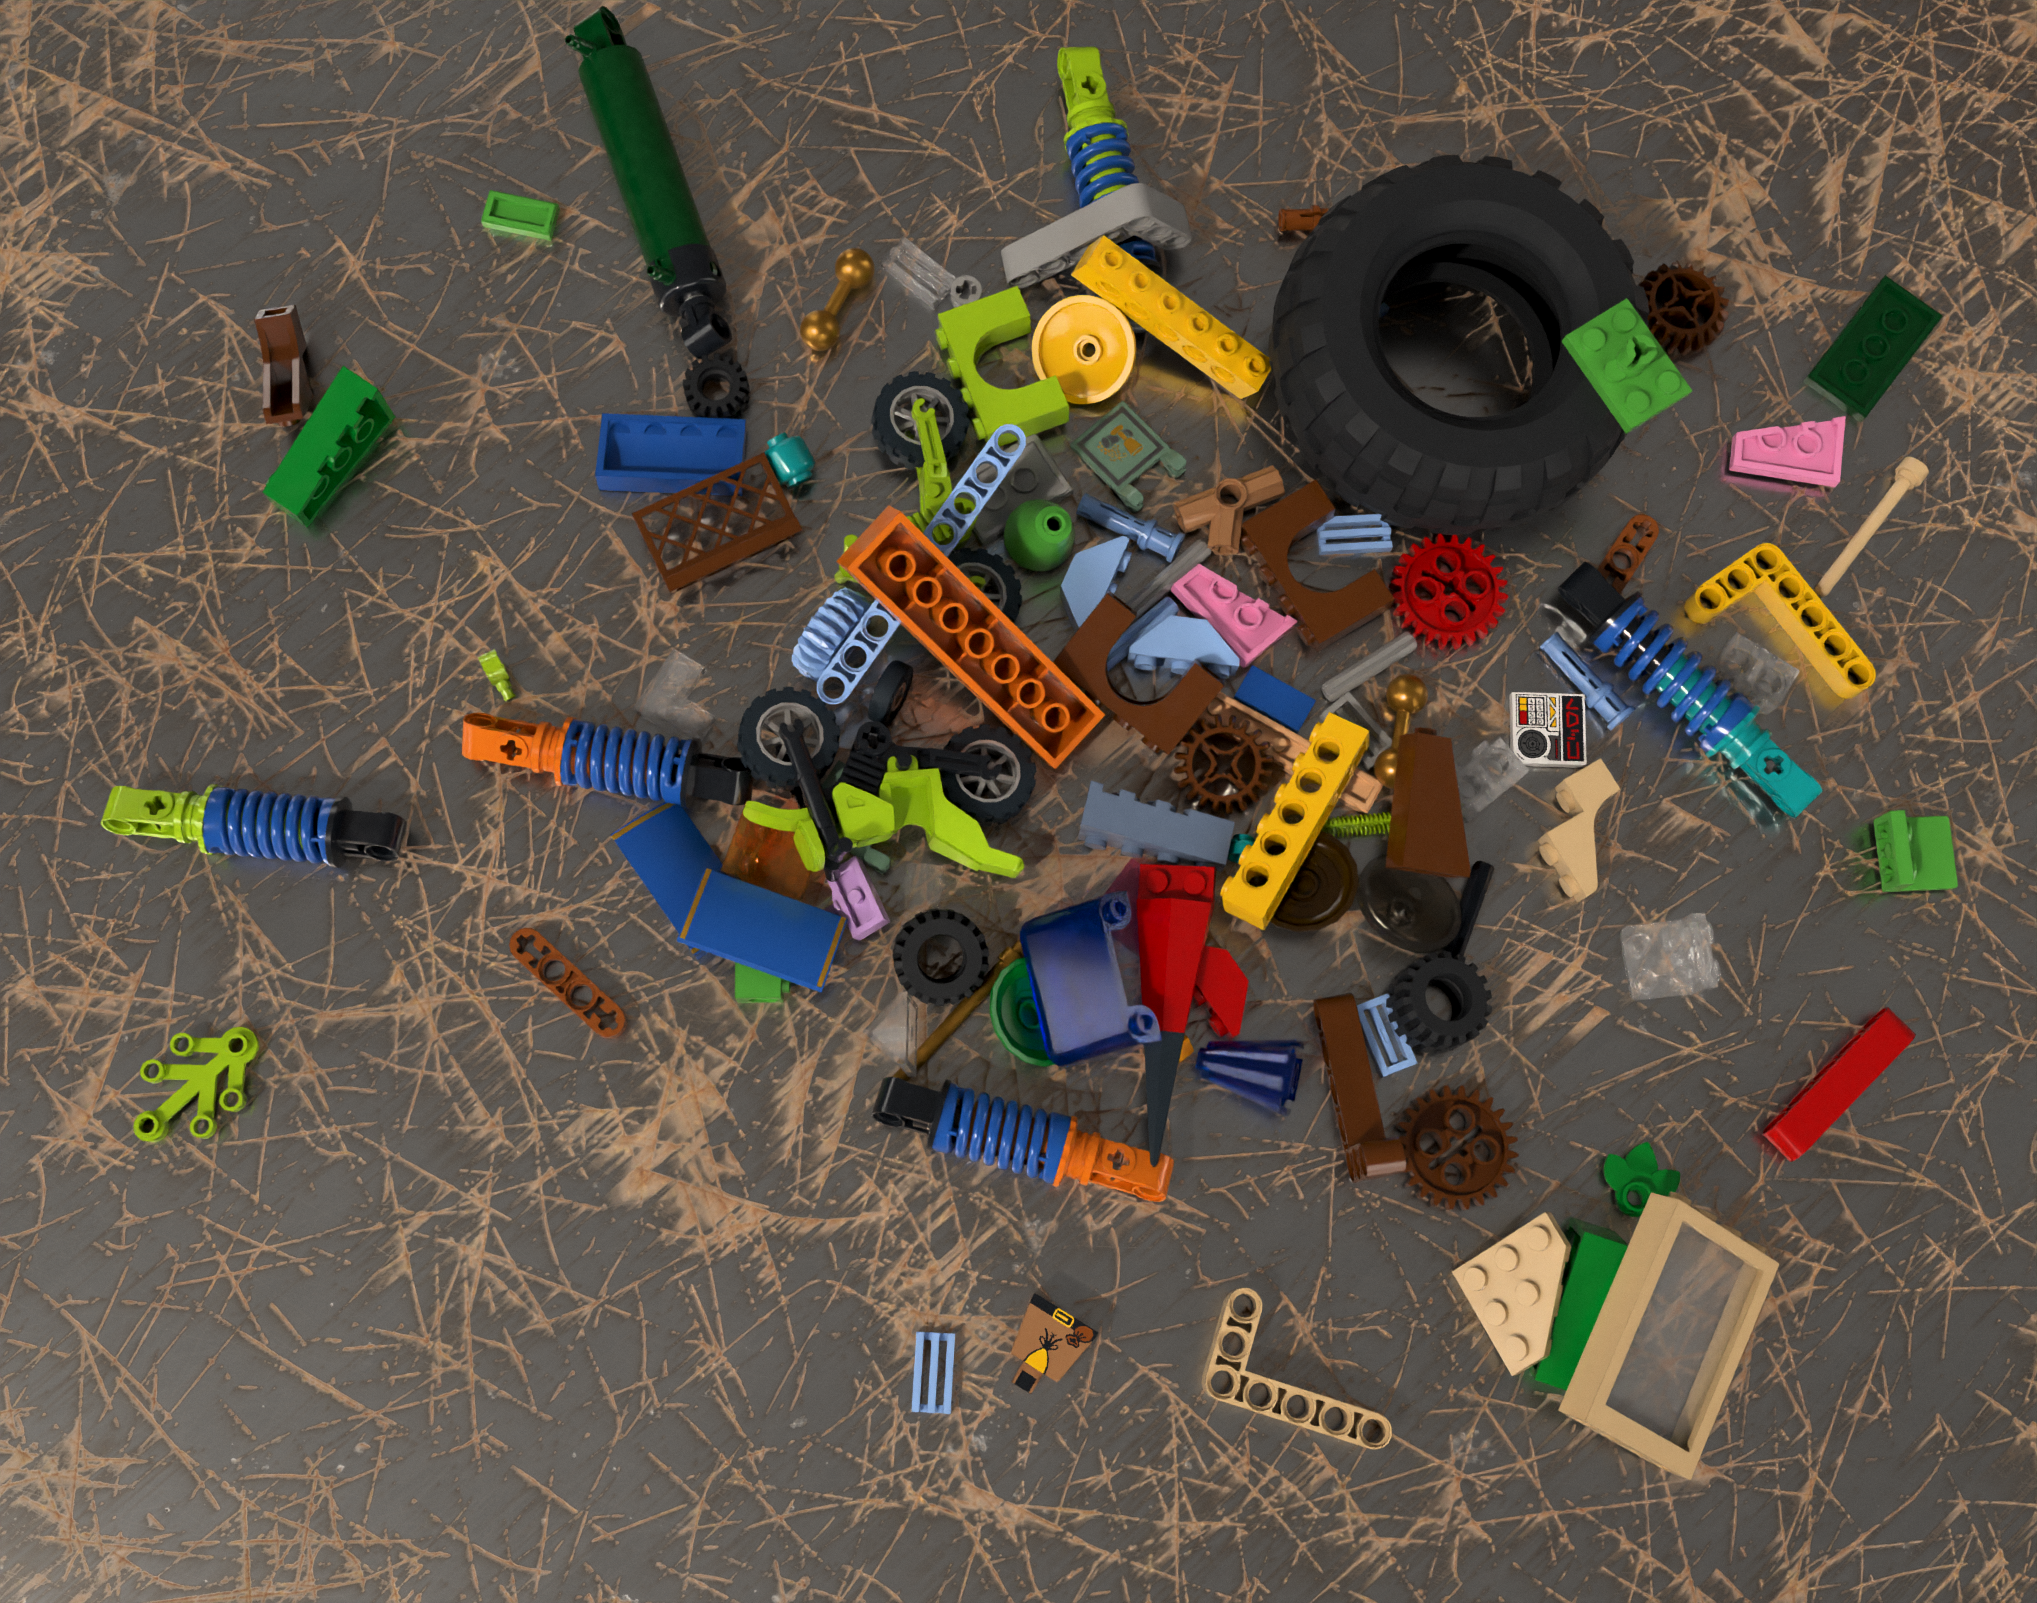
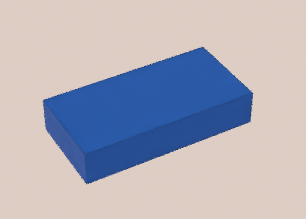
M1254 665L1251 666L1233 698L1298 734L1316 702L1315 699Z

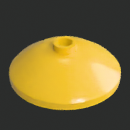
M1077 295L1057 302L1042 316L1033 335L1032 360L1040 381L1056 375L1065 398L1070 403L1092 404L1111 397L1126 383L1135 364L1136 340L1130 322L1121 310L1100 297ZM1090 343L1096 349L1092 357L1086 353V347Z

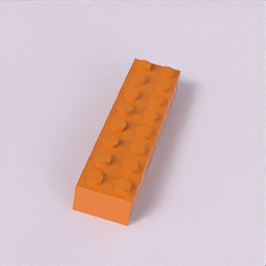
M888 505L836 561L993 714L1016 734L1023 743L1052 768L1056 769L1105 716L901 511Z

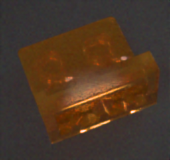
M742 811L721 868L724 874L801 901L813 871L806 869L793 839L795 832L777 830L756 824L748 820Z

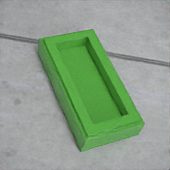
M490 190L481 223L486 228L551 241L560 208L556 203Z

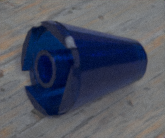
M1296 1039L1209 1041L1206 1048L1200 1047L1196 1070H1201V1077L1206 1081L1280 1115L1289 1116L1291 1109L1285 1108L1287 1100L1295 1101L1303 1061L1301 1058H1296V1048L1304 1050V1043Z

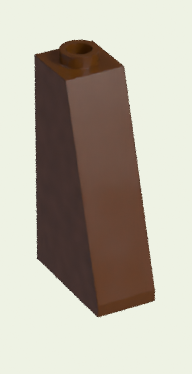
M1415 728L1414 733L1400 735L1385 868L1450 879L1470 878L1471 869L1451 738L1437 736L1436 729Z

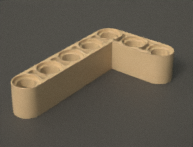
M1250 1288L1234 1289L1227 1294L1202 1375V1386L1208 1396L1368 1449L1378 1450L1384 1448L1389 1443L1392 1437V1427L1387 1418L1381 1414L1245 1371L1262 1313V1301L1257 1292ZM1241 1294L1248 1296L1252 1301V1311L1246 1317L1238 1316L1233 1308L1235 1298ZM1230 1332L1238 1334L1242 1342L1240 1351L1232 1356L1227 1354L1222 1347L1224 1336ZM1223 1370L1230 1376L1231 1385L1226 1392L1219 1394L1213 1390L1211 1379L1216 1372ZM1262 1383L1268 1390V1398L1262 1405L1256 1406L1250 1401L1249 1390L1254 1384ZM1299 1395L1305 1401V1411L1301 1416L1294 1418L1287 1411V1402L1292 1396ZM1337 1407L1342 1412L1343 1421L1337 1429L1331 1430L1325 1424V1414L1330 1408ZM1374 1419L1380 1426V1434L1376 1440L1368 1442L1363 1436L1362 1429L1368 1420Z

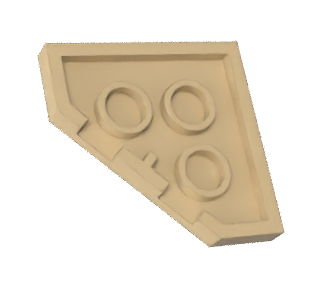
M1544 1212L1452 1271L1512 1376L1519 1375L1550 1355L1552 1345L1550 1337L1554 1317L1558 1315L1563 1290L1561 1282L1565 1262H1568L1571 1251L1569 1241L1551 1212Z

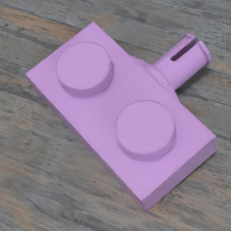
M854 856L840 865V877L837 881H828L832 890L833 904L823 910L847 918V925L852 937L860 941L890 923V920L863 861L859 857Z

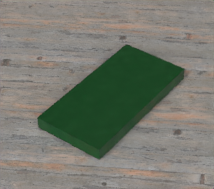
M1885 275L1803 382L1861 423L1943 315Z

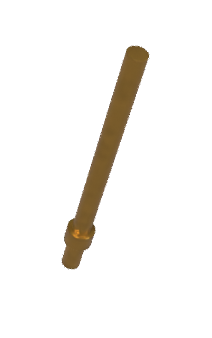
M1029 927L1011 948L1007 946L997 957L999 961L983 977L984 982L982 985L976 987L972 996L968 999L965 997L892 1077L908 1082L991 992L1000 971L1014 960L1022 958L1041 938L1040 934L1032 927Z

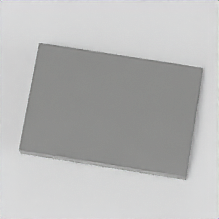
M1037 434L1026 437V446L1021 456L978 515L972 532L982 547L1004 535L1009 515L1022 503L1035 499H1044L1057 504L1073 494V487ZM1019 442L1005 449L1004 452L1011 453L1016 451L1019 447ZM982 464L976 469V476L980 482L989 484L996 480L997 471L990 464ZM964 474L951 481L952 491ZM961 494L958 496L969 499L975 504L974 499L970 495Z

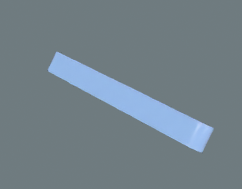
M1005 424L993 433L924 530L923 534L947 558L1021 456L1026 446V437L1018 426ZM1011 433L1017 437L1019 447L1014 452L1006 453L999 448L998 438L1002 434ZM980 465H992L997 471L996 480L989 484L980 482L976 476V469ZM961 494L970 495L975 501V509L969 514H961L954 507L955 498ZM947 525L953 530L954 538L949 544L939 545L933 540L932 532L936 526ZM874 600L820 676L816 691L823 702L835 705L844 702L899 627L900 623L877 600ZM882 616L887 620L888 631L884 636L873 637L868 633L867 623L870 618ZM853 646L863 648L866 653V662L859 668L850 667L845 660L847 650ZM830 677H838L844 683L845 690L839 698H830L824 692V683Z

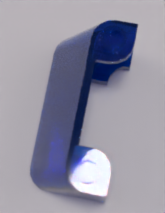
M1127 891L1111 892L1040 915L1025 922L1021 928L1020 941L1045 1051L1048 1058L1058 1066L1068 1067L1110 1060L1162 1040L1158 1020L1154 1012L1145 1005L1128 1006L1111 932L1125 928L1131 920V907Z

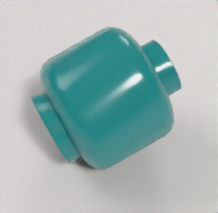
M786 432L767 442L769 449L764 453L780 486L786 485L788 489H791L813 476L811 471L816 463L802 437H788Z

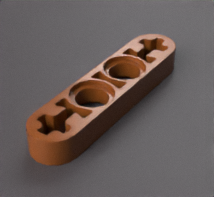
M523 928L512 935L509 943L512 955L593 1031L605 1039L618 1038L624 1033L628 1023L624 1011L539 932L532 928ZM535 937L536 940L533 945L543 955L547 949H550L551 952L543 956L539 962L527 951L521 955L520 952L523 947L520 942L522 939L526 938L530 941ZM552 961H561L565 966V974L557 981H549L545 977V968ZM538 962L536 968H533L532 964ZM579 986H588L592 990V999L585 1006H576L572 1002V993ZM601 999H604L605 1003L599 1007L610 1016L615 1012L618 1014L615 1018L618 1024L615 1029L607 1027L602 1030L601 1027L604 1022L594 1012L590 1019L586 1017V1014L596 1009Z

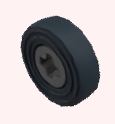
M893 660L887 666L870 700L868 708V718L870 720L880 722L885 726L894 720L909 692L914 672L913 667L899 660Z

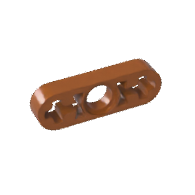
M1639 514L1628 521L1597 568L1605 579L1609 575L1615 578L1610 585L1619 594L1622 593L1658 537V524L1648 515ZM1640 526L1646 529L1644 532L1645 536L1639 540L1636 546L1629 544L1635 536L1637 529ZM1617 552L1627 554L1631 559V567L1628 569L1618 568L1613 562V555Z

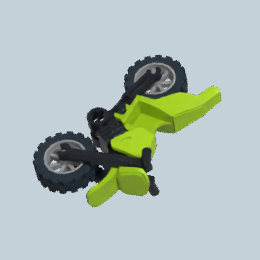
M783 687L782 691H776L775 688L766 691L763 697H756L752 701L751 706L745 710L740 723L737 741L738 752L742 755L741 761L744 767H749L751 775L758 781L760 779L765 781L766 786L774 789L776 786L783 787V790L790 791L791 797H795L799 809H779L760 802L747 801L743 809V815L748 820L765 827L795 832L793 837L794 843L808 871L817 872L824 869L826 879L830 882H835L840 877V861L843 860V856L855 847L860 848L889 840L893 834H896L899 829L906 825L922 827L925 829L927 843L931 850L975 871L982 870L1016 878L1024 869V862L1021 857L989 847L981 827H990L992 823L1003 824L1009 818H1014L1018 815L1029 800L1035 787L1036 779H1034V775L1036 773L1035 762H1031L1032 753L1028 747H1023L1021 744L1022 740L1016 734L1011 736L1006 733L1007 729L998 726L995 729L990 728L989 724H980L979 728L973 729V726L963 729L962 733L953 735L943 750L904 747L895 744L891 740V733L884 724L876 721L866 722L859 728L841 777L833 786L823 789L820 780L825 776L826 771L831 768L839 748L840 729L839 725L836 726V716L832 709L828 711L825 707L826 703L820 697L817 699L812 697V692L802 689L799 692L794 691V687ZM784 716V723H781L780 727L770 720ZM790 716H793V717H796V718H799V719H795L794 724H792V723H791V718H790ZM810 726L816 739L803 737V731ZM765 727L778 737L761 741L762 728ZM774 747V754L776 755L777 759L774 758L771 754H769L765 749ZM807 747L815 748L811 755ZM987 753L997 756L999 760L995 763L990 761L991 756L987 755ZM1004 763L1011 776L1000 774ZM994 781L1011 784L1008 792L1002 796ZM990 791L994 799H983L980 796H985Z

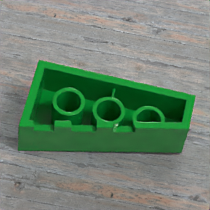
M342 366L277 470L267 480L266 487L262 493L274 506L306 528H308L396 417L378 388L345 366Z
M1570 1217L1567 1230L1574 1232L1571 1242L1569 1260L1565 1262L1561 1282L1563 1290L1558 1315L1554 1317L1550 1337L1552 1340L1550 1355L1529 1368L1535 1380L1566 1391L1628 1247V1244L1615 1231L1574 1217Z

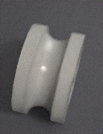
M963 275L953 281L951 285V302L955 308L982 298V286L975 277ZM964 288H970L971 294L966 300L962 299L961 293H963Z

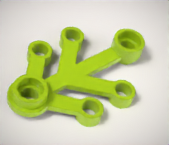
M245 1027L231 1028L225 1032L222 1038H194L187 1033H178L172 1037L170 1049L176 1055L188 1057L194 1052L218 1053L206 1065L164 1064L155 1059L147 1060L142 1064L140 1075L147 1082L157 1084L163 1080L188 1081L155 1111H145L137 1116L133 1129L135 1135L140 1140L151 1143L163 1140L169 1132V1120L198 1094L197 1116L190 1122V1132L193 1136L202 1139L212 1137L217 1130V1123L214 1119L217 1079L228 1067V1088L220 1095V1105L223 1109L231 1112H238L245 1107L247 1097L244 1093L246 1064L255 1058L259 1050V1041L256 1034ZM187 1038L189 1046L185 1051L181 1052L178 1049V1044L182 1039ZM237 1039H242L243 1048L235 1053L232 1045ZM153 1065H158V1075L155 1078H150L149 1069ZM233 1093H237L239 1101L235 1106L230 1107L227 1101L228 1097ZM152 1119L154 1128L151 1132L146 1133L143 1125L145 1121ZM202 1120H207L209 1123L208 1130L203 1134L199 1133V1123Z

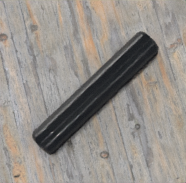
M1477 861L1473 864L1470 878H1468L1442 952H1451L1452 958L1458 954L1464 956L1494 872V867L1489 863Z

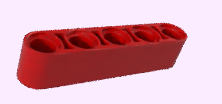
M1889 1007L1883 1008L1847 1042L1766 1126L1762 1135L1789 1162L1795 1161L1823 1135L1913 1041L1916 1034Z

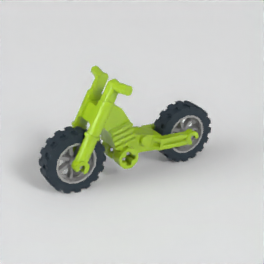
M918 371L909 372L908 376L905 377L902 374L896 376L890 385L887 383L882 388L875 402L871 424H873L872 434L874 440H878V448L883 454L887 453L890 456L889 460L897 465L899 462L905 464L907 469L915 470L916 467L920 490V512L907 516V518L923 533L952 492L947 462L949 458H954L957 455L960 447L963 445L969 427V418L967 417L969 410L967 403L962 402L963 395L957 388L954 390L950 386V381L945 378L940 380L935 377L936 374L926 372L923 375L919 374ZM911 401L912 411L910 412L899 406ZM924 402L930 403L928 407L924 405ZM935 408L941 411L943 417H935ZM894 414L909 420V422L897 426L894 421ZM938 426H946L945 432L940 437ZM958 497L954 500V507L956 510L960 509L959 513L969 514L975 509V504L969 499ZM977 516L954 548V550L960 549V552L954 553L952 551L948 559L983 594L984 587L989 583L996 594L984 595L991 602H998V608L1014 623L1022 605V595H1020L1022 587L1020 580L1014 577L1015 571L1010 564L1006 566L1002 562L1003 558L996 553L992 556L987 553L988 550L978 548L977 551H971V548H963L969 541L978 518ZM938 525L933 529L932 537L937 544L947 545L953 540L954 533L949 526ZM850 534L844 538L843 554L858 539L856 535ZM839 565V570L834 575L837 583L844 584L847 581L858 583Z

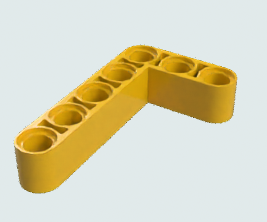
M1762 543L1757 545L1700 585L1685 602L1684 609L1687 617L1692 622L1705 624L1754 591L1833 692L1839 697L1845 699L1853 698L1869 688L1875 681L1876 670L1873 664L1784 553L1774 544ZM1756 559L1763 560L1768 570L1758 566ZM1728 578L1735 579L1740 589L1733 588L1729 584ZM1779 587L1785 588L1789 592L1790 598L1784 597L1780 593ZM1699 597L1710 601L1712 609L1705 608L1701 604ZM1801 615H1805L1808 618H1810L1813 627L1806 625L1803 622ZM1824 643L1834 648L1835 656L1826 651ZM1848 672L1853 673L1857 677L1858 685L1850 681Z

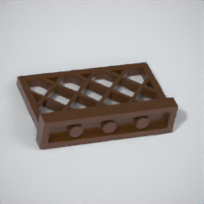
M764 452L631 513L670 595L802 533V527L797 517H795ZM760 463L767 476L763 490L742 483L746 470ZM741 472L738 481L729 478ZM723 481L736 486L730 505L709 498L714 484ZM769 482L774 490L775 495L766 492ZM708 488L705 497L696 494L697 492ZM740 488L760 495L754 514L733 507ZM689 496L703 501L696 521L676 514L680 500ZM764 497L778 501L785 515L773 521L759 517L758 513ZM675 503L672 512L663 509ZM707 503L728 510L721 530L700 523ZM654 512L670 517L663 536L649 532L642 518ZM731 512L752 519L746 534L737 536L725 532ZM674 518L694 525L688 545L667 538ZM756 521L765 524L753 530ZM699 527L719 534L715 548L705 552L692 547ZM723 536L733 539L720 545ZM652 538L661 541L658 550H657V548H656V546H655V544H654ZM665 543L686 550L682 563L668 570L661 559ZM690 551L699 554L687 561Z

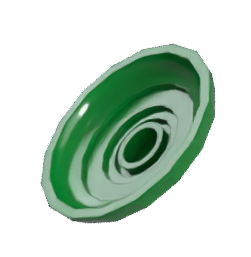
M1037 956L1016 959L1000 971L991 989L989 1014L994 1032L1005 1049L1021 1061L1041 1067L1061 1064L1075 1054L1086 1034L1087 1009L1082 991L1071 974L1054 961Z

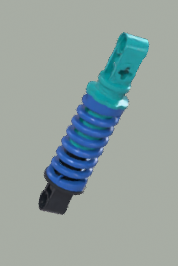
M1583 562L1557 588L1563 599L1596 627L1587 641L1590 644L1593 643L1602 653H1609L1621 646V650L1614 658V664L1617 667H1624L1635 660L1636 663L1628 672L1629 679L1637 681L1648 673L1650 677L1642 687L1643 692L1646 695H1650L1658 690L1661 695L1656 703L1661 709L1671 704L1674 705L1676 708L1671 713V719L1674 722H1680L1687 718L1690 721L1685 727V733L1688 736H1694L1699 731L1702 733L1698 740L1700 741V748L1706 752L1705 755L1708 758L1719 752L1724 754L1729 759V765L1733 769L1740 767L1772 798L1774 803L1783 812L1792 818H1796L1823 792L1819 783L1802 770L1770 739L1773 733L1768 728L1762 729L1754 720L1760 710L1757 705H1754L1742 693L1737 692L1728 696L1727 693L1730 690L1731 682L1728 679H1720L1713 682L1712 680L1717 671L1713 665H1706L1700 669L1698 666L1702 660V654L1698 651H1692L1685 655L1683 652L1688 645V641L1685 638L1679 637L1667 645L1666 642L1674 630L1671 624H1663L1654 631L1651 630L1659 619V613L1656 610L1646 612L1648 608L1644 605V598L1641 597L1642 594L1639 591L1624 599L1606 581L1604 576L1587 562ZM1771 760L1775 765L1772 768L1773 772L1767 774L1764 769L1767 766L1766 762Z

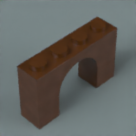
M1314 480L1242 523L1240 544L1249 557L1254 555L1261 566L1258 568V571L1264 582L1268 586L1273 584L1280 594L1277 600L1284 613L1288 616L1293 614L1294 618L1298 621L1300 626L1297 627V632L1306 646L1312 644L1316 652H1319L1389 610L1394 602V597L1375 569L1342 589L1328 593L1311 591L1295 580L1290 572L1287 561L1290 549L1298 540L1333 519L1335 507L1317 480Z
M1108 590L1059 652L1053 663L1073 683L1076 682L1086 690L1084 694L1097 707L1101 708L1105 705L1115 713L1112 718L1128 731L1132 727L1144 735L1141 741L1147 747L1158 754L1163 750L1169 755L1225 686L1224 680L1195 658L1175 685L1166 694L1157 699L1139 701L1120 693L1110 680L1107 670V658L1113 645L1136 618L1137 612Z

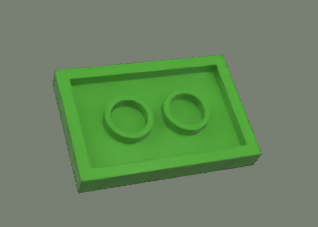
M1627 298L1567 334L1561 341L1626 434L1684 399L1692 392L1690 386Z

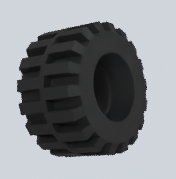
M929 909L930 911L914 915L915 917L907 921L902 926L901 932L897 934L893 949L895 972L901 985L904 986L912 997L915 996L919 1001L925 1004L932 1003L935 1006H944V1004L948 1003L954 1005L960 1003L959 1000L965 997L968 999L972 996L976 987H980L984 982V974L988 972L989 948L986 945L983 933L965 915L950 909ZM939 934L954 938L960 944L963 951V961L958 971L944 979H935L925 974L918 961L919 949L924 941Z
M1443 951L1438 955L1436 952L1429 953L1405 967L1394 977L1396 981L1391 983L1388 989L1392 996L1386 999V1007L1393 1009L1388 1018L1390 1023L1396 1021L1399 1028L1394 1031L1399 1037L1405 1034L1408 1038L1405 1043L1410 1047L1419 1044V1051L1428 1053L1434 1050L1435 1054L1444 1053L1474 1039L1480 1034L1479 1031L1486 1027L1489 1021L1485 1017L1492 1012V1006L1487 1004V1001L1492 998L1491 990H1485L1484 984L1488 981L1484 975L1481 977L1477 975L1478 967L1474 963L1465 964L1466 957L1458 954L1452 958L1451 952ZM1427 985L1440 988L1450 999L1452 1005L1450 1021L1440 1019L1428 1007L1425 997Z

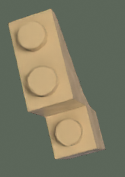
M1601 758L1565 778L1555 787L1558 792L1556 797L1560 806L1565 812H1570L1573 818L1548 831L1538 839L1541 845L1539 847L1541 856L1548 865L1555 867L1561 877L1559 882L1562 889L1569 897H1574L1577 903L1587 898L1598 888L1594 835L1596 813L1603 802L1621 790Z

